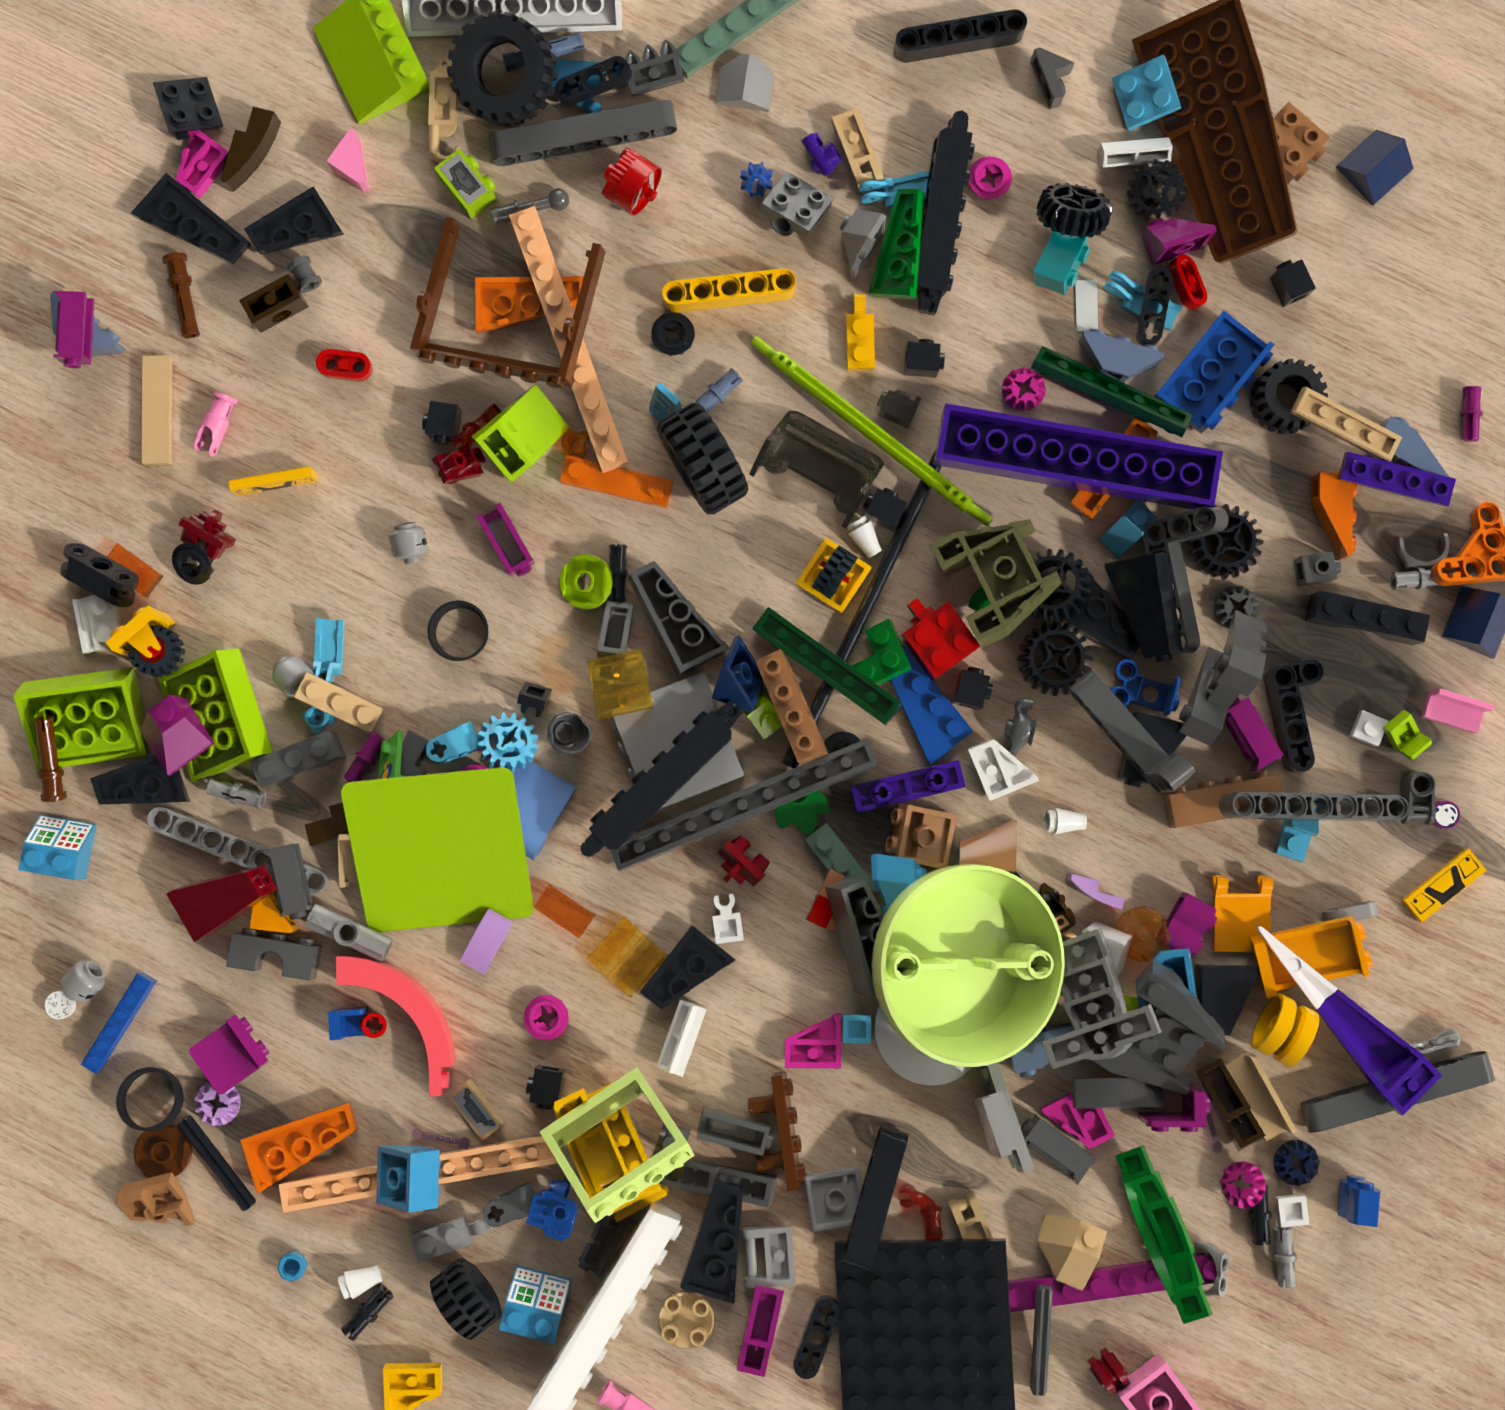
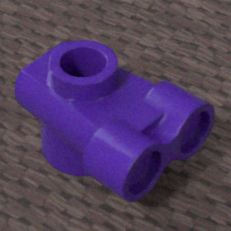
M811 133L801 140L806 151L812 156L809 162L817 174L822 172L824 176H828L837 170L836 165L842 162V158L831 142L823 146V142L817 133Z

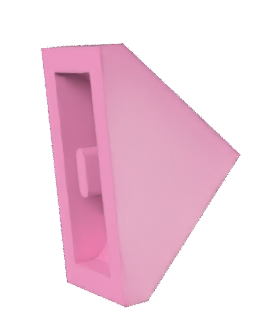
M351 129L330 155L327 163L335 173L363 192H367L369 187L361 141L355 129Z

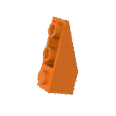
M1319 472L1311 480V505L1339 560H1344L1352 556V552L1356 549L1353 525L1356 522L1357 513L1356 509H1353V498L1356 496L1357 484L1338 480L1339 473Z

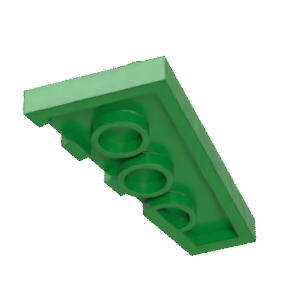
M897 189L868 292L873 297L916 299L925 193L919 189Z

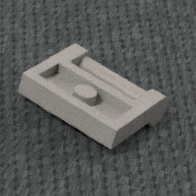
M791 1224L741 1228V1238L744 1239L747 1272V1276L744 1277L745 1287L755 1288L756 1284L766 1287L796 1285ZM755 1238H764L766 1275L764 1276L758 1275Z

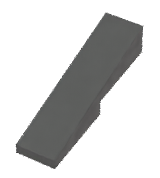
M689 1159L683 1163L684 1166L674 1169L659 1182L663 1185L710 1196L715 1179L743 1187L742 1202L768 1208L774 1202L778 1176Z

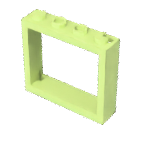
M638 1067L540 1131V1134L595 1223L606 1215L610 1216L615 1209L624 1203L634 1200L640 1192L651 1185L659 1183L665 1175L676 1168L684 1166L683 1163L695 1156L688 1142ZM644 1093L675 1142L590 1198L560 1148Z

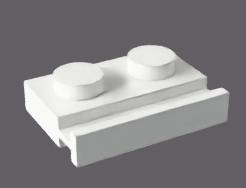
M96 595L73 599L82 653L91 654L96 651L109 650L110 648L105 642L111 638L110 635L116 628L122 626L118 606L112 605Z

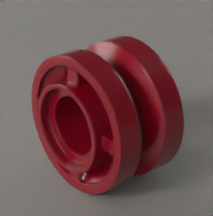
M1105 1347L1100 1350V1359L1092 1356L1087 1361L1091 1365L1089 1369L1105 1391L1108 1390L1113 1395L1118 1392V1383L1126 1386L1130 1381L1126 1376L1128 1373L1113 1352L1110 1353Z

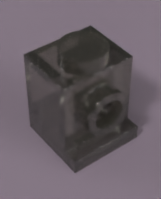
M891 390L888 392L883 391L876 405L881 408L878 416L908 429L922 398L916 396L914 401L910 399L909 394L901 390H895V392Z

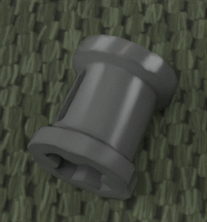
M300 256L292 260L287 266L289 272L293 273L299 282L298 288L302 293L310 292L322 283L321 277L315 274L310 265L311 260L309 256Z

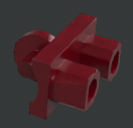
M478 447L436 455L432 458V461L439 468L438 475L443 484H454L460 480L481 476L484 473L481 465L486 462V459Z
M213 510L210 514L202 511L199 516L193 514L188 519L182 517L178 524L183 527L180 540L184 543L189 541L191 544L199 543L200 539H203L207 542L204 550H208L207 556L213 560L220 558L225 549L234 546L236 541L234 537L224 532L227 525L221 522L222 513L218 510Z
M742 835L731 842L728 840L717 852L725 859L720 865L728 873L723 880L727 883L733 878L740 885L746 880L754 887L765 876L764 872L770 861L760 853L750 861L743 853L751 845Z

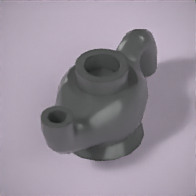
M1019 698L1014 706L1015 716L1013 720L1007 719L1004 735L1009 736L1010 746L1006 750L1013 756L1026 743L1030 746L1032 744L1036 720L1032 721L1027 712L1029 709L1032 710L1034 699Z

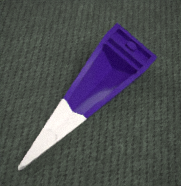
M1256 926L1262 938L1373 1089L1399 1115L1403 1116L1442 1077L1440 1072L1423 1054L1351 1000L1267 930Z

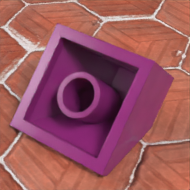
M1159 218L1147 224V228L1141 237L1151 264L1154 266L1174 259L1179 255H1186L1203 249L1217 230L1215 225L1175 218L1163 221V218Z
M171 694L148 710L140 729L168 776L174 774L214 744L188 700Z

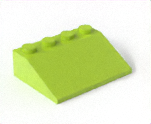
M346 0L313 27L359 124L429 92V81L390 0Z
M239 648L215 650L180 667L177 671H172V674L169 676L163 675V677L158 678L164 699L170 694L186 698L214 742L211 747L186 764L191 782H197L240 767L273 753Z
M134 667L26 681L21 684L13 695L37 770L41 768L34 718L44 716V719H46V716H53L58 765L61 767L148 755L147 741L140 731L144 722L141 691Z

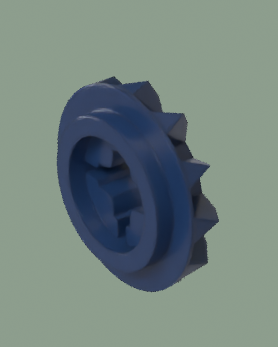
M1290 1140L1283 1143L1277 1149L1274 1155V1169L1279 1178L1285 1183L1300 1187L1303 1184L1311 1183L1314 1176L1318 1174L1320 1160L1318 1159L1317 1151L1311 1145L1301 1140ZM1291 1154L1298 1159L1304 1158V1161L1301 1163L1303 1172L1297 1168L1290 1169L1294 1164Z

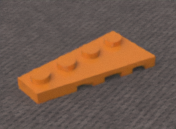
M561 276L572 309L576 308L584 276ZM475 277V332L477 334L545 317L532 277Z
M347 1102L241 1139L240 1142L257 1194L359 1129L351 1103Z

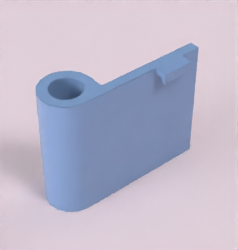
M526 761L524 769H520L518 765L515 766L513 775L526 857L534 861L542 850L549 832L575 792L576 787L535 763Z

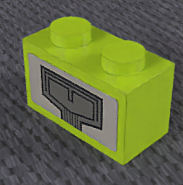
M458 149L437 165L434 170L440 181L470 219H473L497 200L493 191L496 187L487 175L482 177L477 171L480 167L471 154L466 156L461 149Z

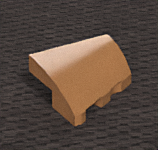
M1010 820L960 841L958 865H986L1015 873L1017 820Z
M172 1172L123 1184L116 1199V1203L130 1220H151L156 1223L165 1224L167 1218L182 1219L185 1226L193 1225L194 1222L193 1212L188 1199Z

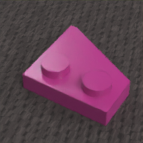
M193 130L187 132L190 135L188 147L183 148L182 164L178 168L176 181L200 199L224 169L229 151L201 131Z
M836 1013L786 1038L785 1068L841 1069V1013Z
M1072 1091L1040 1107L1043 1114L1090 1149L1115 1137L1102 1109L1073 1108Z

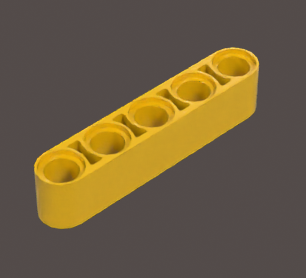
M781 268L674 280L664 285L662 297L666 309L677 313L785 301L790 299L795 293L796 277L791 270ZM780 280H786L791 286L787 289H780L776 284ZM754 283H759L764 288L760 292H753L749 287ZM727 286H732L737 290L733 295H725L722 292ZM700 289H705L709 292V295L706 298H698L695 293ZM673 292H678L682 295L681 299L676 302L669 300L668 296Z

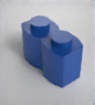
M1347 1175V1179H1340L1337 1214L1355 1225L1378 1227L1381 1191L1374 1188V1183L1365 1181L1364 1177Z

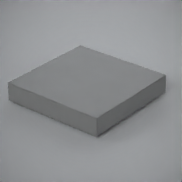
M859 1165L806 1173L805 1187L812 1233L851 1227L862 1189Z

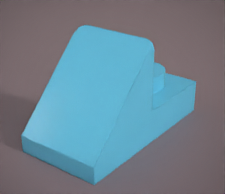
M1137 500L1103 534L1099 541L1119 559L1143 536V529L1146 524L1157 520L1158 517L1141 501Z
M1284 820L1274 853L1303 862L1311 836H1318L1319 820Z

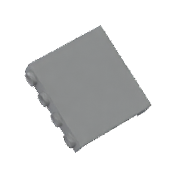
M704 672L610 708L612 715L608 716L613 731H619L622 741L618 742L623 757H629L632 767L628 768L631 779L641 770L647 773L654 766L651 761L662 750L668 753L675 746L672 741L683 730L688 733L695 727L692 721L700 713L705 711L708 714L711 710L713 712L718 710L715 699H712L713 694ZM731 741L661 808L745 777Z

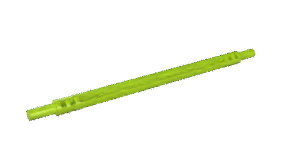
M755 336L751 341V345L769 358L773 366L963 513L966 511L984 526H989L994 518L973 503L974 499L781 350L776 351L758 336Z

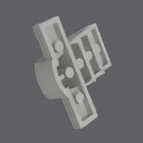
M1101 928L1063 941L1065 967L1061 992L1065 999L1063 1006L1075 1030L1043 1041L1052 1069L1085 1058L1087 1060L1116 1058L1125 1053L1133 1042L1162 1032L1151 1004L1127 1012L1116 969Z
M997 1062L981 1066L982 1068L979 1069L981 1080L984 1085H988L991 1094L973 1100V1104L989 1151L992 1155L999 1158L1008 1156L1012 1168H1016L1017 1172L1025 1173L1033 1170L1034 1166L999 1064Z

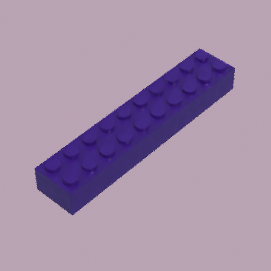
M946 403L942 411L933 465L1194 510L1201 507L1215 506L1223 451Z

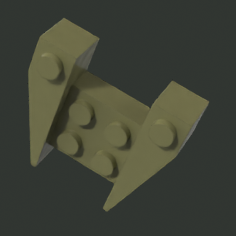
M1030 519L1010 522L1007 525L996 527H980V529L972 531H957L930 544L947 577L972 565L991 603L966 616L982 649L1007 637L1062 583L1057 571L1044 578L1041 577L1022 539L1036 532Z

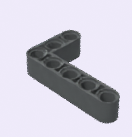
M1201 507L1151 521L1143 529L1146 555L1168 553L1171 579L1174 585L1176 609L1180 613L1178 620L1180 636H1183L1185 639L1184 648L1182 647L1183 653L1174 655L1194 653L1200 646V635L1180 543L1223 531L1228 524V515L1224 509L1219 507ZM1210 514L1213 515V523L1211 526L1208 523V517ZM1185 521L1188 524L1186 532L1183 531V523ZM1160 528L1163 531L1161 539H1159L1158 537V531Z
M1089 670L1068 689L1080 706L1157 792H1174L1196 772L1191 763L1180 753L1167 755L1093 671Z

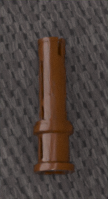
M182 252L169 253L162 256V262L166 264L169 277L167 285L173 290L182 332L181 335L185 339L196 338L200 336L189 288L192 283V277L188 275L185 263L188 258Z
M44 716L34 718L41 764V768L37 772L38 778L42 782L43 793L40 795L41 801H61L67 798V793L63 790L62 784L64 769L58 765L53 716H46V719H44Z

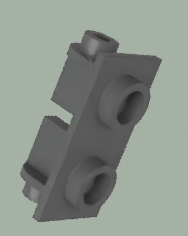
M613 1214L610 1216L606 1215L600 1219L591 1235L594 1242L593 1244L587 1243L582 1255L578 1259L580 1262L578 1267L584 1271L590 1269L598 1277H602L627 1225L622 1221L616 1222Z

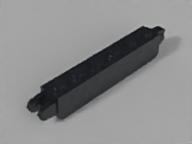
M963 110L956 111L953 114V117L949 120L948 127L941 130L938 137L934 140L926 185L917 294L918 313L932 316L936 314L941 298L947 291L950 292L953 284V275H950L951 265H954L958 253V249L954 248L955 239L959 238L962 229V222H958L959 214L964 211L966 196H963L964 186L968 185L971 173L967 169L968 160L972 159L975 144L971 143L973 133L967 132L969 116Z
M730 700L715 712L711 710L708 714L705 711L700 713L692 721L695 725L693 729L688 733L683 730L672 741L675 746L668 753L662 750L651 761L654 766L647 773L641 770L631 780L634 785L627 792L622 789L610 800L614 804L606 812L601 809L591 818L590 821L593 825L589 830L592 834L580 845L582 855L593 857L604 846L607 849H619L732 740L731 727L743 713L742 710Z

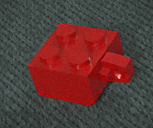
M918 598L907 605L914 616L910 620L913 626L905 631L901 638L933 681L981 647L949 601L935 611L931 606L926 609Z

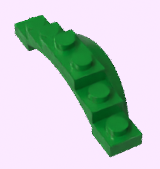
M1142 1145L1115 1155L1122 1171V1181L1146 1249L1171 1302L1177 1307L1183 1324L1212 1315V1310L1201 1286L1204 1281L1193 1256V1253L1196 1251L1173 1196L1169 1198L1159 1171H1154L1145 1146Z

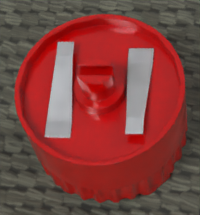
M625 148L619 157V161L615 165L610 164L604 173L603 178L607 182L601 194L630 215L635 216L645 208L649 201L652 202L657 197L658 192L656 189L662 176V169L635 150Z

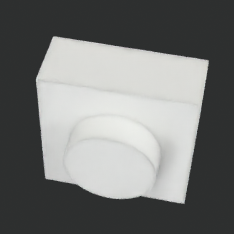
M1361 710L1357 715L1350 737L1378 747L1385 732L1383 727L1389 721Z
M1304 1194L1275 1196L1277 1221L1281 1228L1309 1225L1307 1200Z

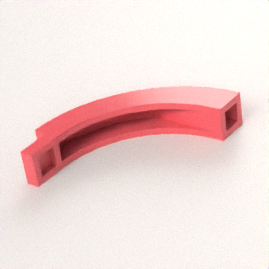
M360 955L336 956V985H356L378 991L394 1000L410 1015L422 1035L427 1051L429 1096H441L444 1094L445 1088H449L450 1084L449 1071H445V1067H452L456 1064L455 1048L447 1020L431 994L411 975L387 962H381L375 958Z

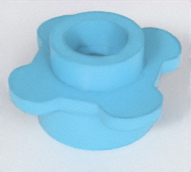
M314 706L302 713V719L310 726V731L313 734H320L324 727L327 725L331 726L335 722L333 715ZM317 715H320V720H316Z

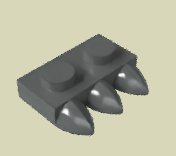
M664 40L662 43L660 57L650 45H646L643 51V62L632 50H629L625 57L632 69V76L628 83L633 96L685 82L679 55L673 44L668 40Z

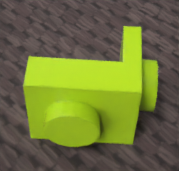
M762 691L753 711L748 712L741 709L764 740L782 727L774 705Z
M1405 710L1401 711L1383 727L1393 749L1410 760H1414L1432 744L1429 737L1420 733L1412 715Z

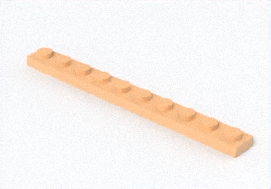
M533 206L510 214L509 217L562 360L566 341L563 338V325L566 318L573 319L574 312L537 210ZM583 339L572 378L574 382L572 390L601 470L605 473L629 463Z
M542 1135L439 1154L438 1185L558 1162ZM377 1165L281 1182L279 1184L283 1213L376 1196Z

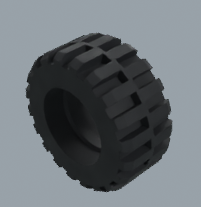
M498 11L488 13V17L482 14L474 17L475 23L473 25L467 22L461 27L464 31L461 37L455 35L452 41L456 44L454 51L449 50L447 57L452 61V66L447 67V74L453 78L450 86L452 91L458 94L457 100L475 116L503 126H508L509 123L519 125L524 123L525 118L530 120L537 116L536 110L539 108L545 109L548 105L545 99L548 94L553 96L556 89L552 87V81L557 80L558 71L554 70L557 60L555 54L551 52L552 46L550 42L543 37V33L539 29L512 13L504 12V14H501ZM510 43L518 47L523 54L524 74L521 82L513 91L502 96L493 95L486 90L481 75L482 64L487 54L494 47Z
M690 403L659 422L657 432L668 456L692 496L706 514H716L746 496L749 486L745 475L724 436L703 406L699 403Z

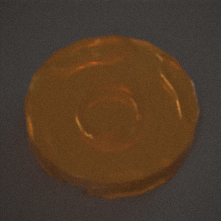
M1147 906L1133 907L1123 912L1116 922L1115 929L1132 935L1127 956L1137 962H1150L1159 951L1168 950L1171 934L1170 931L1168 932L1167 922L1155 909Z

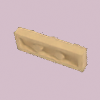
M307 671L293 697L368 733L372 732L383 708Z

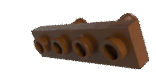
M786 1071L776 1072L771 1076L772 1095L748 1098L750 1115L775 1113L781 1144L780 1152L764 1153L763 1156L756 1155V1166L758 1171L783 1169L785 1171L787 1191L799 1190L803 1184L802 1181L806 1180L804 1163L800 1164L798 1152L802 1151L800 1135L795 1134L794 1128L798 1118L796 1107H791L790 1096L793 1095V1083L791 1078L787 1079Z

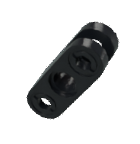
M70 543L64 547L63 555L68 559V562H64L61 565V576L112 605L129 607L134 604L136 595L134 590L139 582V577L135 572L86 545Z

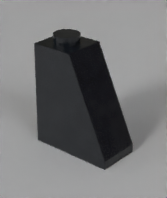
M1142 712L1132 713L1167 755L1173 754L1187 736L1179 732L1182 722ZM1122 754L1117 778L1125 779V785L1141 788V784H1149Z
M1196 964L1195 983L1197 999L1208 1015L1212 1016L1224 1030V1035L1230 1036L1259 975V968L1253 966Z

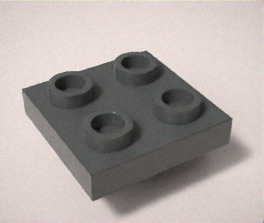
M787 171L762 202L759 211L772 218V228L779 235L788 237L795 231L807 238L831 206L833 198Z

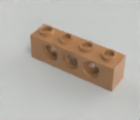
M779 649L756 660L757 667L797 762L804 765L828 755L827 748L787 655Z

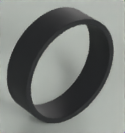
M154 1067L138 1069L128 1075L119 1087L116 1097L118 1114L126 1125L135 1130H161L169 1126L179 1115L184 1099L183 1089L179 1080L169 1071ZM149 1072H160L170 1080L174 1088V1104L171 1112L162 1122L155 1126L144 1128L137 1125L128 1115L126 1109L127 1092L132 1083L141 1075Z

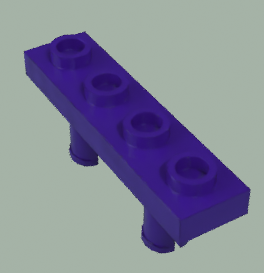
M1352 452L1344 453L1338 480L1444 507L1450 504L1456 481L1455 478Z
M959 760L850 786L856 813L966 787Z

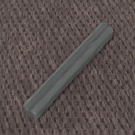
M1041 1284L1036 1287L1030 1385L1032 1394L1035 1396H1044L1047 1393L1053 1294L1051 1286Z

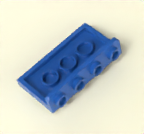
M1223 310L1154 397L1193 414L1189 425L1200 434L1207 428L1213 430L1223 418L1219 414L1224 407L1230 409L1240 397L1236 394L1240 387L1247 388L1257 376L1253 373L1258 365L1263 367L1273 356L1270 350L1275 344L1271 341L1266 344Z

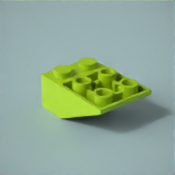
M534 384L471 437L504 477L512 483L529 469L570 426L538 386Z

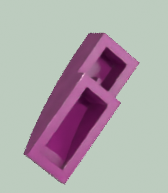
M756 1284L736 1366L737 1371L765 1377L784 1294L783 1290Z

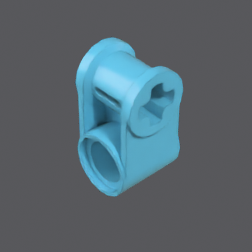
M472 722L457 726L449 732L430 740L426 746V753L429 759L437 764H445L456 758L478 751L477 745L480 741L477 740L478 735ZM437 744L447 747L443 751L444 756L441 758L437 754L433 755Z

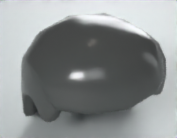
M564 712L555 716L549 723L547 739L550 745L559 753L573 755L583 751L591 741L592 730L582 716L571 712Z

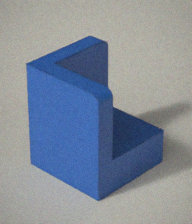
M368 1007L329 1011V1040L366 1036L361 1032L360 1021L368 1013Z

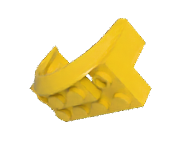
M612 1083L590 1094L583 1088L555 1101L554 1111L557 1120ZM626 1105L599 1122V1126L581 1134L566 1144L582 1184L590 1198L649 1159ZM660 1183L649 1186L640 1192L634 1200L626 1202L615 1209L612 1214L663 1190Z

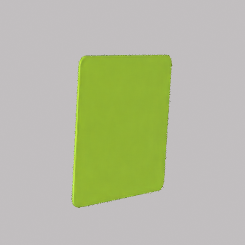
M499 767L348 782L342 787L341 797L366 922L369 928L377 932L476 923L481 922L489 908L508 919L526 918L533 913L534 904L514 775L509 769Z

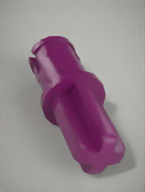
M1466 386L1463 388V410L1460 412V416L1463 417L1462 439L1465 442H1476L1479 440L1480 416L1483 415L1480 405L1482 391L1480 386Z
M373 731L370 733L371 735L360 752L356 751L355 754L357 756L344 775L348 782L361 781L369 767L375 765L374 759L381 750L382 741H387L384 737Z

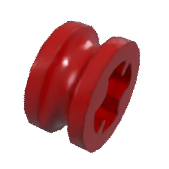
M377 1012L365 1014L360 1021L361 1032L370 1038L382 1036L387 1028L386 1019ZM372 1017H377V1022L381 1024L379 1030L375 1029V1033H370V1028L366 1026L368 1020L372 1021Z

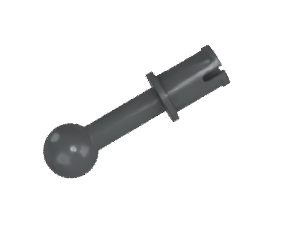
M556 188L549 193L548 197L522 204H517V200L514 199L513 203L491 208L494 223L498 225L511 221L510 214L535 206L537 211L547 208L562 211L569 204V195L565 190Z

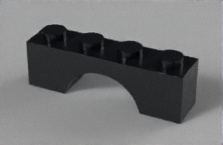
M1318 591L1310 595L1305 622L1327 627L1368 631L1381 635L1386 640L1413 646L1425 642L1430 615L1330 592Z

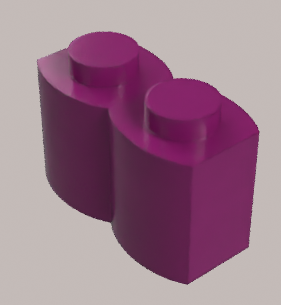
M1182 892L1169 917L1159 931L1156 941L1172 950L1189 948L1190 955H1197L1203 945L1202 935L1206 930L1210 931L1216 923L1217 917L1214 915L1217 910L1189 893Z

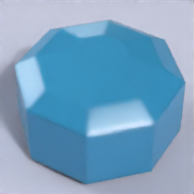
M292 1251L281 1257L277 1269L282 1279L292 1282L305 1274L308 1263L304 1254Z

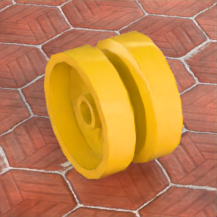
M1278 993V996L1273 997L1262 1010L1252 1032L1251 1047L1267 1056L1273 1053L1274 1060L1291 1068L1309 1050L1319 1026V1014L1303 1005L1297 1008L1295 1000Z

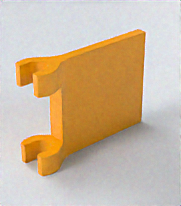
M1212 875L1213 908L1217 910L1214 915L1217 917V920L1213 926L1214 952H1254L1250 937L1260 935L1256 926L1263 927L1270 933L1272 877L1257 875L1256 885L1258 892H1227L1228 877Z

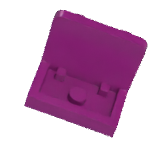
M236 1014L226 1020V1024L192 1046L189 1050L190 1056L218 1094L226 1093L269 1061L266 1056L270 1052L261 1040L255 1042L250 1035V1032L253 1031L252 1026L245 1017L239 1019Z
M1189 1084V1093L1187 1095L1182 1093V1113L1139 1112L1138 1119L1147 1127H1151V1131L1168 1132L1169 1127H1180V1131L1197 1132L1198 1127H1206V1114H1209L1211 1110L1210 1098L1206 1096L1205 1091L1193 1084Z

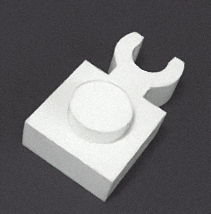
M733 893L729 894L730 902L726 906L719 903L718 895L714 897V905L720 910V915L712 916L716 944L744 940L740 912L732 913V908L735 904Z

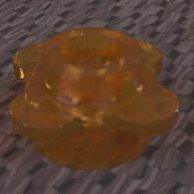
M568 429L561 440L562 453L565 456L572 454L583 458L587 454L585 448L586 442L589 440V434L586 431L578 433Z

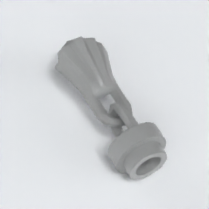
M1449 1027L1426 1041L1410 1045L1424 1055L1442 1048L1459 1047L1461 1035L1458 1031ZM1430 1044L1432 1046L1431 1048L1425 1049V1045Z

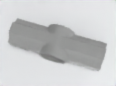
M319 904L314 905L306 919V927L336 940L340 945L349 946L381 962L388 954L392 945V938L362 925L358 920L349 919ZM346 925L352 926L355 930V936L352 940H348L344 936L343 931Z

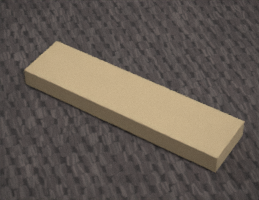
M170 355L142 356V464L144 466L172 465L173 358Z
M1308 387L1301 389L1290 412L1369 455L1387 462H1391L1402 439L1401 436Z

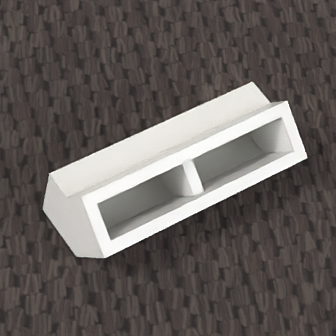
M1169 137L1101 143L1098 148L1099 164L1104 168L1138 165L1144 162L1149 164L1153 163L1154 159H1157L1158 163L1165 162V160L1171 162L1173 146ZM1151 151H1162V152H1163V154H1151V155H1140V156H1139V152H1151ZM1131 153L1132 155L1129 157L1107 158L1108 155Z
M679 1001L656 1067L683 1077L706 1012V1007L688 1001Z

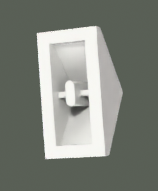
M1095 921L1082 930V933L1085 934L1099 928L1102 929L1118 976L1123 971L1132 935Z

